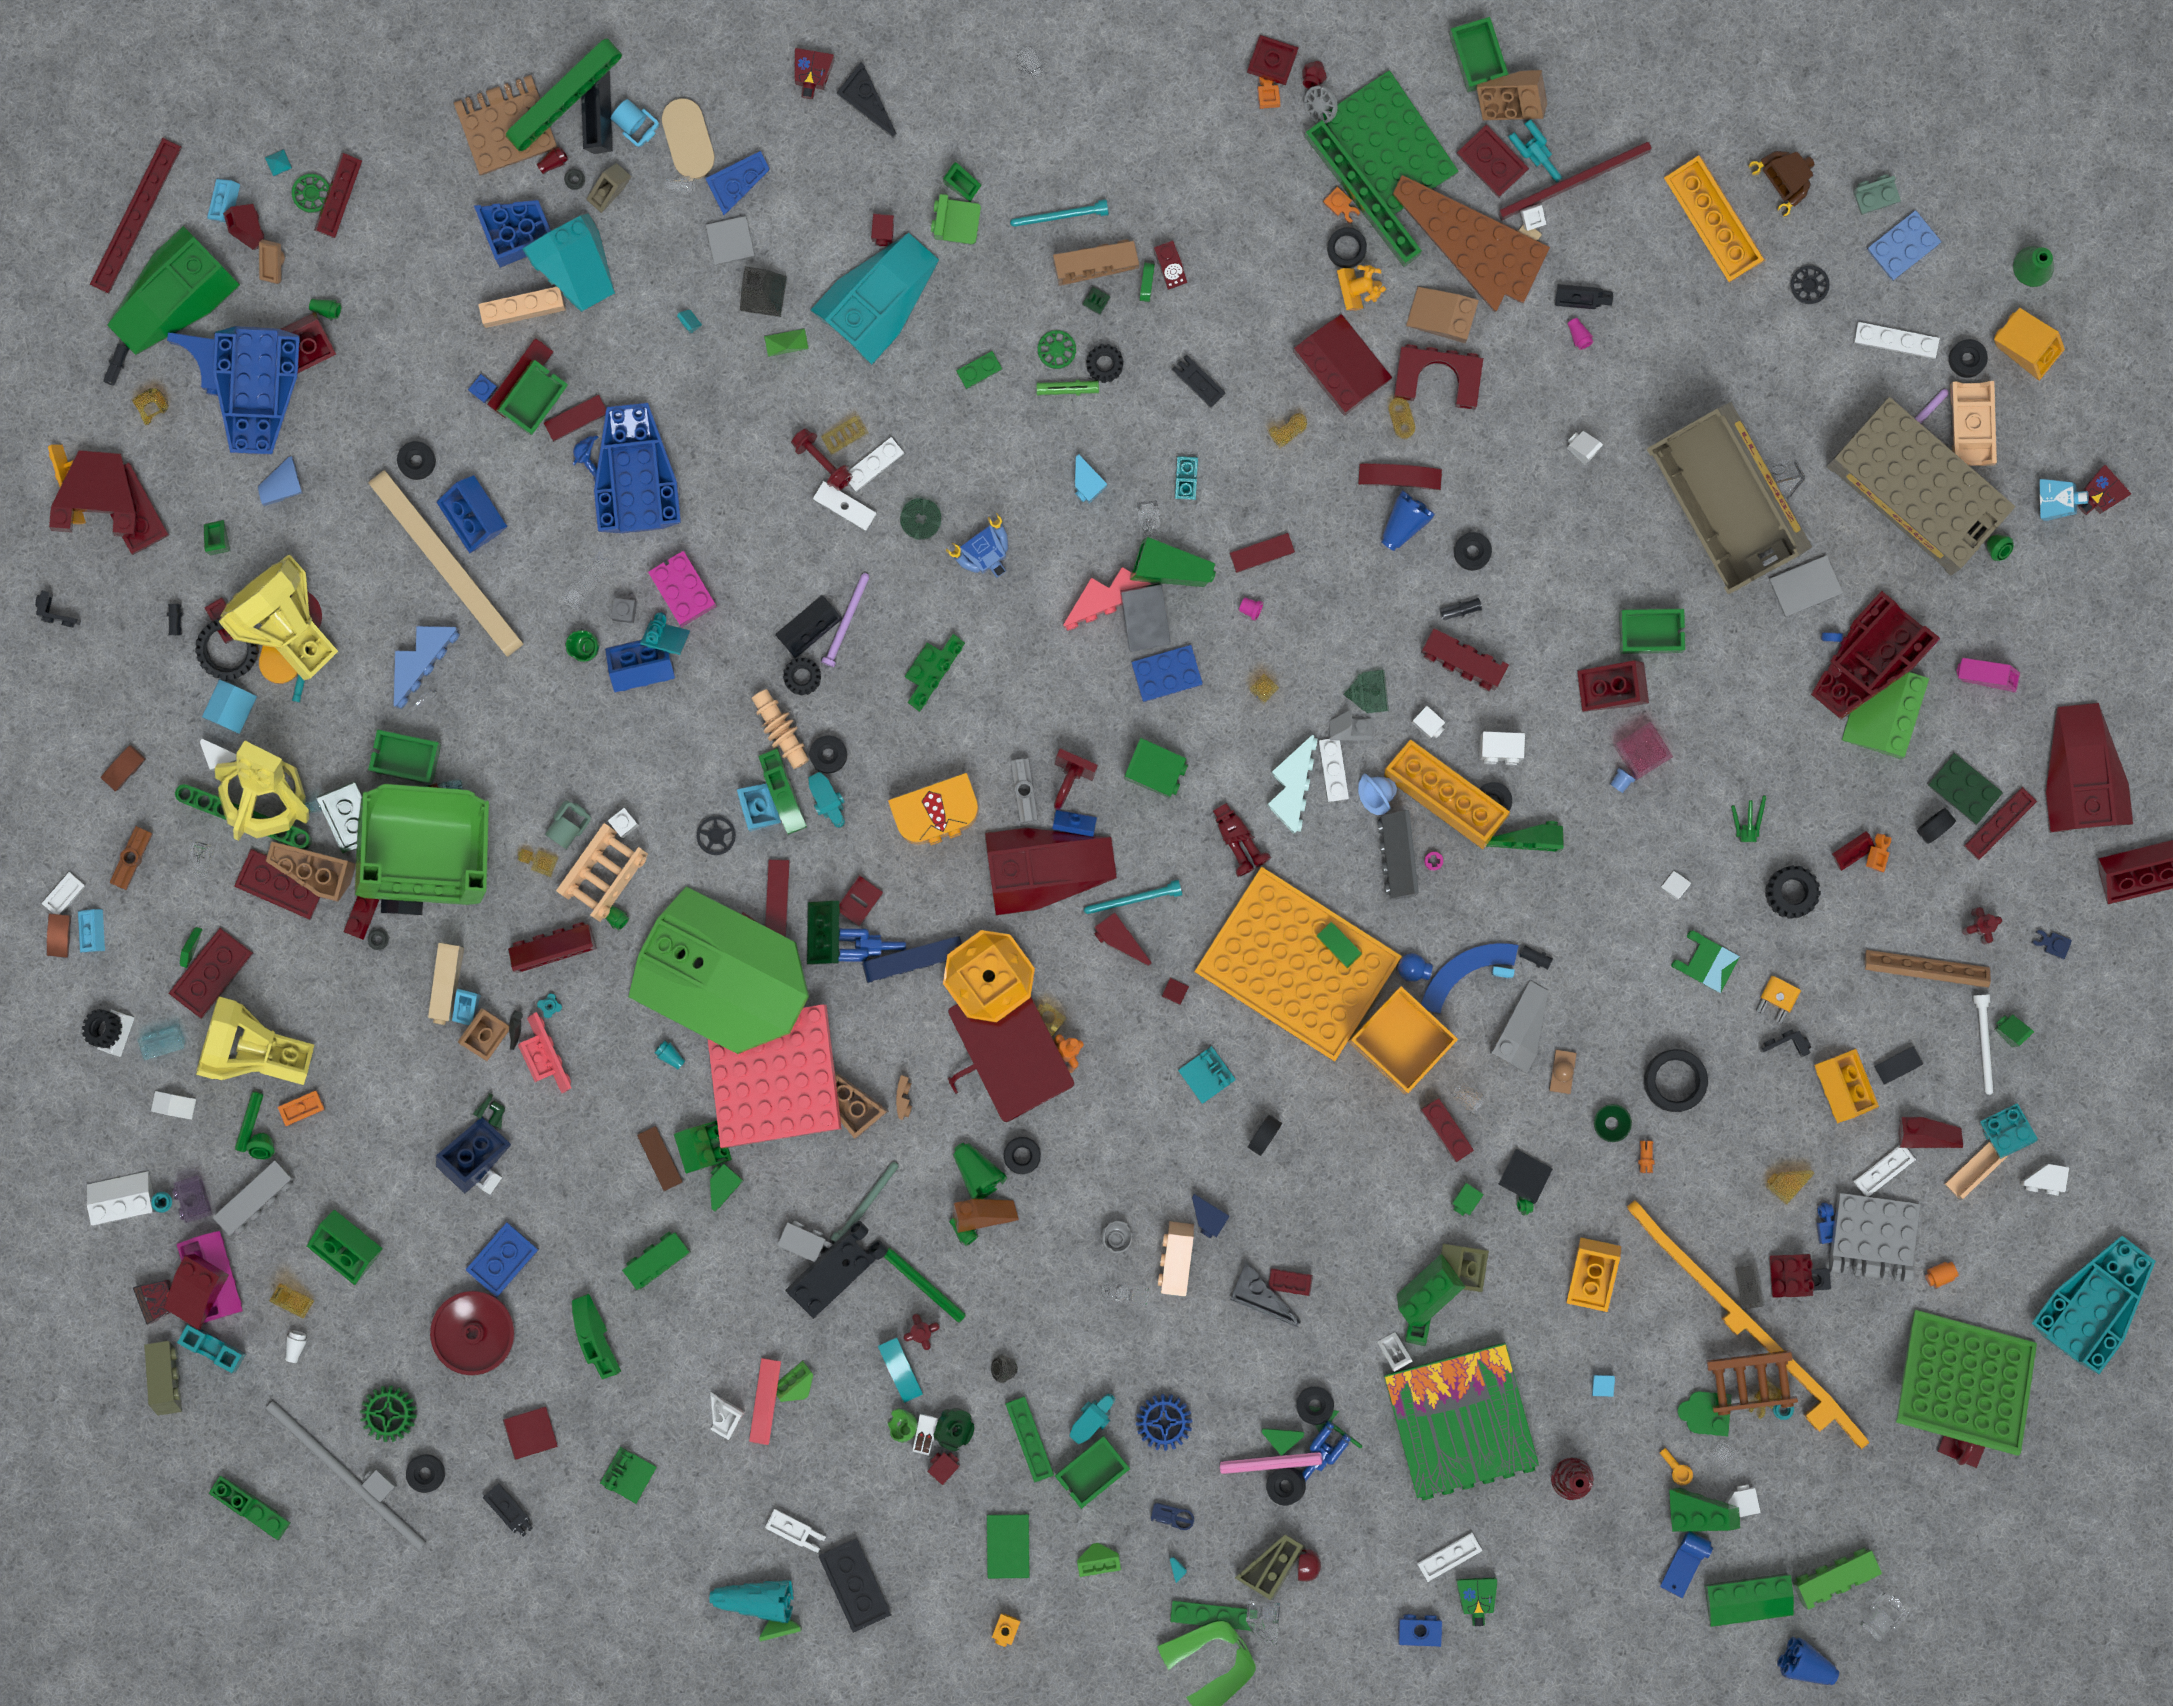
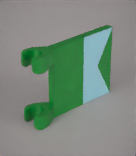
M1689 931L1687 938L1698 943L1699 946L1688 965L1679 960H1674L1671 967L1721 993L1740 956L1695 931Z

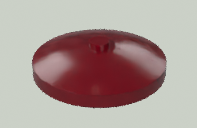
M480 1291L462 1292L447 1299L436 1311L430 1328L431 1345L438 1359L450 1370L463 1375L484 1374L501 1365L510 1354L515 1339L514 1322L507 1307L496 1297Z

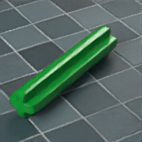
M253 1091L235 1146L237 1151H247L246 1146L250 1141L263 1099L262 1093Z

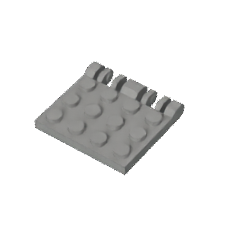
M1838 1193L1829 1262L1830 1272L1839 1273L1841 1270L1842 1274H1847L1850 1263L1849 1258H1854V1276H1860L1862 1268L1863 1277L1878 1279L1881 1268V1279L1886 1280L1889 1276V1263L1894 1264V1281H1900L1901 1279L1902 1282L1911 1283L1914 1273L1913 1261L1920 1204Z

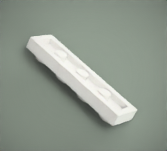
M1858 322L1854 343L1935 359L1940 338Z

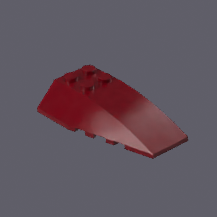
M1883 591L1853 621L1850 626V632L1847 637L1843 638L1839 651L1832 657L1828 670L1824 671L1811 694L1839 719L1844 718L1911 671L1940 640L1939 636L1926 626L1923 627Z

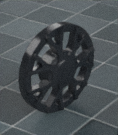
M1811 265L1798 269L1792 276L1790 283L1793 296L1804 304H1816L1823 300L1830 286L1827 274L1821 268ZM1808 269L1814 270V277L1808 276ZM1800 272L1805 276L1803 281L1797 277ZM1822 275L1825 280L1818 283L1816 277ZM1794 284H1801L1802 289L1795 290ZM1818 286L1826 287L1825 292L1817 291ZM1802 291L1807 293L1805 300L1799 296ZM1815 292L1818 299L1812 300L1811 293Z

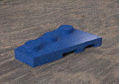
M761 151L705 179L723 215H725L770 169Z

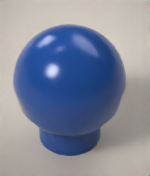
M1409 953L1400 959L1398 972L1404 980L1416 982L1420 979H1430L1433 965L1426 963L1420 955Z

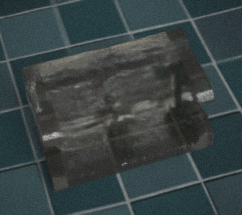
M1752 1264L1735 1268L1743 1310L1764 1306L1765 1301L1758 1265Z

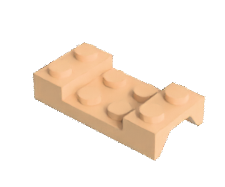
M1994 381L1983 383L1952 382L1950 384V403L1952 405L1953 420L1952 451L1969 466H1994L1997 463Z

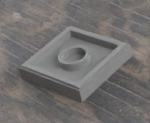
M746 216L706 225L715 266L755 257Z

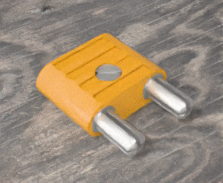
M1771 976L1760 997L1762 1001L1757 1009V1013L1763 1014L1768 1003H1771L1781 1009L1775 1021L1778 1024H1782L1787 1012H1791L1801 990L1775 976Z

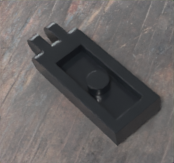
M500 1483L482 1497L513 1533L518 1531L524 1537L527 1533L523 1530V1526L529 1531L533 1529L528 1522L530 1517Z

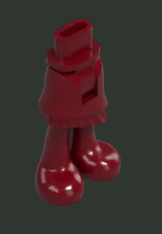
M1227 803L1213 811L1217 818L1215 821L1218 823L1223 842L1225 841V845L1230 846L1238 861L1239 866L1236 869L1238 878L1254 870L1239 842H1242L1246 847L1256 868L1272 858L1269 853H1262L1258 850L1252 841L1255 837L1250 834L1251 831L1235 811L1230 809Z

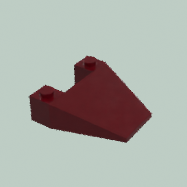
M78 451L51 505L49 522L51 531L72 533L74 511L114 514V536L135 538L137 515L121 454Z

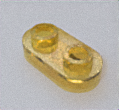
M1395 398L1390 402L1388 408L1395 434L1399 438L1408 439L1415 432L1413 416L1408 402L1403 398ZM1401 406L1403 411L1397 413L1395 407ZM1406 425L1409 428L1408 432H1402L1401 427Z

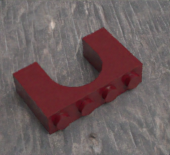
M1407 344L1405 347H1401L1394 399L1414 401L1420 372L1428 365L1443 364L1454 371L1458 380L1455 407L1476 410L1484 358H1479V355L1474 353H1467V356L1458 355L1459 352L1447 350L1446 353L1438 352L1437 348L1432 347L1422 350L1418 349L1416 345Z

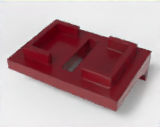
M859 875L840 902V913L860 926L883 892ZM854 894L868 904V906L865 908L850 896Z

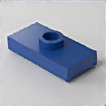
M1056 810L1053 829L1093 837L1097 817Z

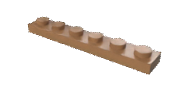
M1866 950L1865 970L1988 988L1990 986L1989 967Z

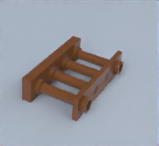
M1787 1350L1706 1360L1708 1371L1712 1370L1716 1379L1719 1405L1712 1406L1713 1412H1718V1415H1729L1732 1410L1781 1405V1408L1793 1407V1403H1798L1797 1396L1790 1397L1786 1367L1788 1361H1793L1792 1352ZM1768 1363H1775L1778 1366L1782 1398L1769 1399L1765 1370ZM1754 1365V1368L1757 1369L1761 1400L1748 1402L1744 1370H1746V1366ZM1727 1368H1733L1736 1371L1740 1403L1727 1404L1723 1375Z

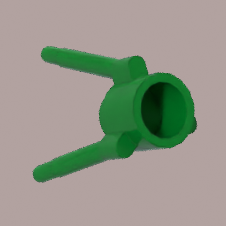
M1765 795L1762 797L1756 826L1752 825V800H1749L1748 825H1742V829L1734 805L1731 806L1736 826V837H1740V842H1757L1766 802Z

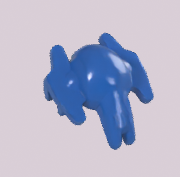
M589 436L575 445L573 450L575 459L572 464L575 465L577 462L584 463L589 472L594 476L595 482L597 467L594 466L589 458L594 440L599 437Z

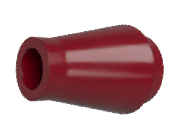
M560 146L554 147L537 163V166L545 174L548 171L566 165L565 162L569 159Z

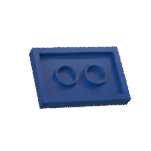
M1191 645L1131 662L1143 702L1203 685Z
M507 1222L466 1268V1271L495 1297H498L539 1249Z

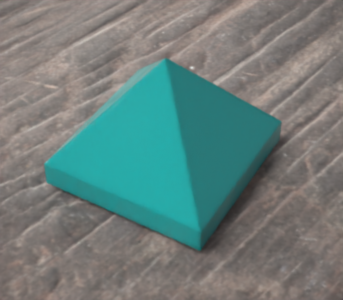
M284 149L265 157L273 177L292 169Z

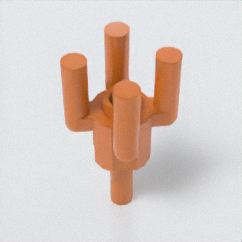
M1059 1034L1053 1041L1064 1062H1068L1067 1068L1069 1072L1073 1073L1079 1065L1075 1057L1079 1054L1084 1043L1075 1038L1065 1040Z

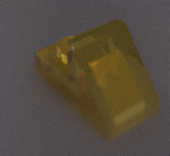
M279 1283L269 1300L271 1303L303 1319L314 1302L312 1298L284 1283Z

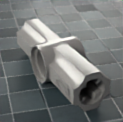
M1029 758L1011 761L1020 823L1037 821L1038 816ZM1023 785L1030 788V793L1027 796H1022L1018 792L1019 788Z

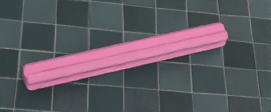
M1317 1452L1220 1462L1221 1474L1314 1466L1321 1465L1323 1459L1322 1454Z

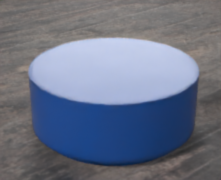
M1822 633L1821 640L1841 642L1843 633Z

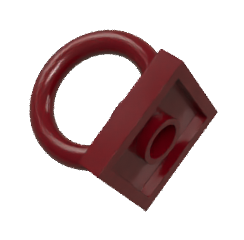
M1061 748L1057 753L1054 765L1064 768L1063 772L1066 776L1054 802L1055 810L1062 808L1074 780L1080 779L1082 776L1093 781L1098 767L1097 764Z
M1943 1435L1937 1452L1956 1459L1959 1465L1967 1464L1977 1468L1985 1447Z

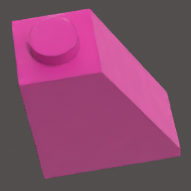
M1962 658L1961 663L1957 666L1958 678L1963 682L2015 693L2017 691L2020 672L2011 665Z

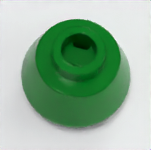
M1996 534L1987 541V551L1994 561L2006 559L2014 548L2013 539L2009 536Z
M266 1133L254 1135L246 1146L249 1155L260 1160L268 1159L275 1153L273 1140Z

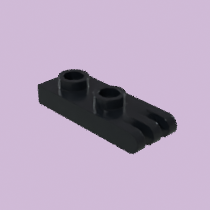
M1185 355L1183 359L1188 365L1186 366L1182 361H1179L1177 364L1183 370L1180 372L1175 366L1171 370L1212 408L1226 393L1193 360Z

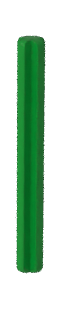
M888 1248L884 1256L887 1261L954 1320L961 1322L965 1318L966 1314L895 1251Z

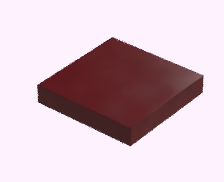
M1260 35L1247 73L1286 86L1299 47Z

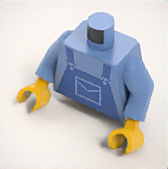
M996 513V521L993 522L988 517L989 527L961 547L952 543L955 546V550L950 552L946 548V552L954 557L962 568L974 573L981 572L982 574L990 569L995 577L998 578L1006 572L1000 561L1006 558L1008 535L1003 527L1001 517Z

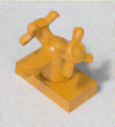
M1358 265L1357 269L1365 270L1363 277L1357 279L1354 269L1342 268L1337 270L1346 310L1357 311L1363 309L1360 294L1365 292L1370 294L1365 297L1364 300L1366 302L1370 300L1373 302L1377 301L1386 288L1382 286L1381 281L1372 280V274L1374 272L1381 274V269L1375 268L1372 265Z

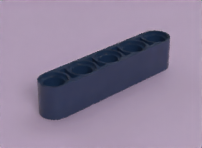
M957 936L862 962L866 981L870 983L874 980L889 978L896 974L911 972L918 968L922 969L933 966V964L944 963L947 960V955L962 944L961 938Z

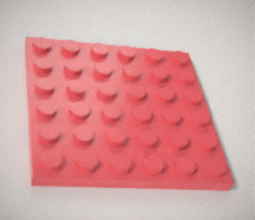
M827 1005L803 1008L790 1034L739 1054L708 1039L720 1148L842 1129Z

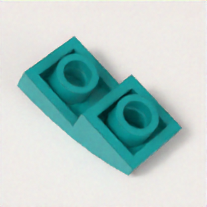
M1177 456L1175 499L1196 500L1198 457Z

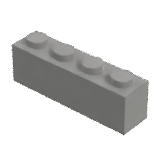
M274 1160L224 1206L213 1219L229 1236L234 1234L240 1235L246 1229L245 1224L249 1220L255 1221L262 1214L260 1212L265 1206L270 1207L277 1201L275 1196L281 1191L285 1193L293 1186L291 1182L294 1178L278 1160Z

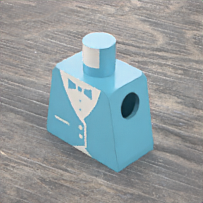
M2040 479V516L2043 521L2077 514V504H2088L2089 502L2088 491L2077 492L2076 484L2073 482Z

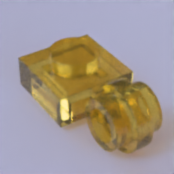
M523 848L521 852L518 851L517 856L519 857L517 860L526 864L533 861L531 870L548 877L552 876L559 858L539 850L536 858L532 857L533 852Z

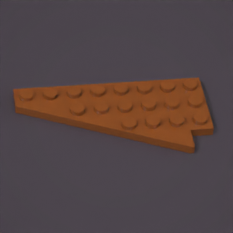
M1402 175L1392 195L1488 306L1497 312L1504 295L1524 303L1550 247Z

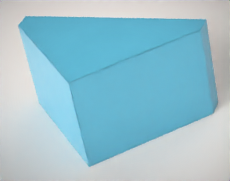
M457 989L452 1021L470 1025L475 1018L481 995Z

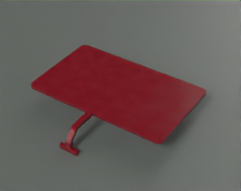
M1032 997L998 1022L967 1018L958 1004L948 1010L949 1016L973 1062V1065L956 1073L952 1078H948L955 1094L958 1091L954 1083L959 1078L977 1070L1001 1120L1009 1122L1074 1086V1080Z

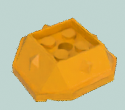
M980 930L947 955L943 985L967 1018L998 1022L1031 997L1035 968L1010 934ZM986 970H992L995 973V979L992 982L984 981L983 973Z

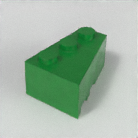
M670 1231L660 1238L662 1242L656 1246L651 1244L643 1250L644 1255L639 1258L635 1256L626 1263L627 1267L622 1271L636 1290L644 1288L691 1253L677 1232L673 1234Z

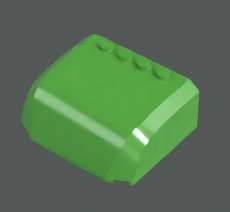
M383 784L376 789L363 792L357 831L355 895L373 899L462 905L481 903L486 893L489 801L482 800L469 790Z

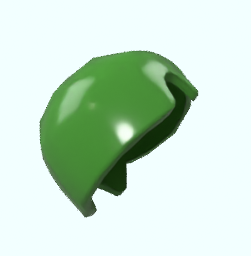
M898 1408L892 1411L891 1415L893 1418L887 1423L893 1440L902 1443L909 1441L917 1431V1419L914 1414Z

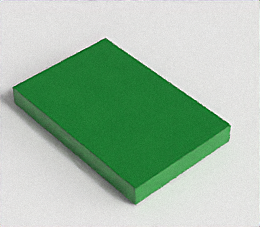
M1029 1514L987 1515L988 1579L1030 1578Z

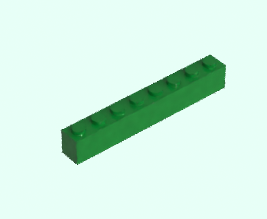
M1321 120L1306 131L1305 139L1401 265L1405 267L1418 258L1422 250L1324 121Z

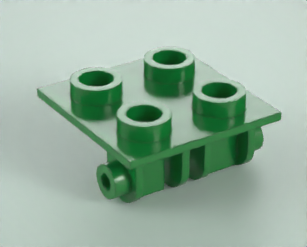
M620 1447L600 1484L605 1486L606 1489L614 1491L637 1504L657 1467Z

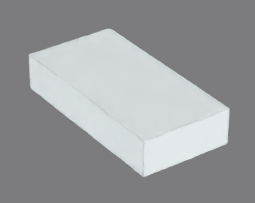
M69 872L42 904L53 914L61 915L86 885Z

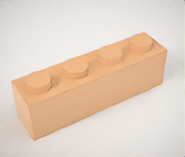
M558 287L478 304L485 328L566 310L562 291Z

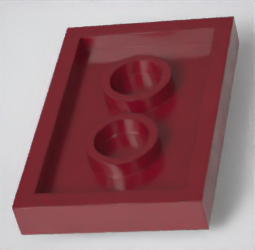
M1487 124L1456 153L1498 198L1529 170L1525 163Z

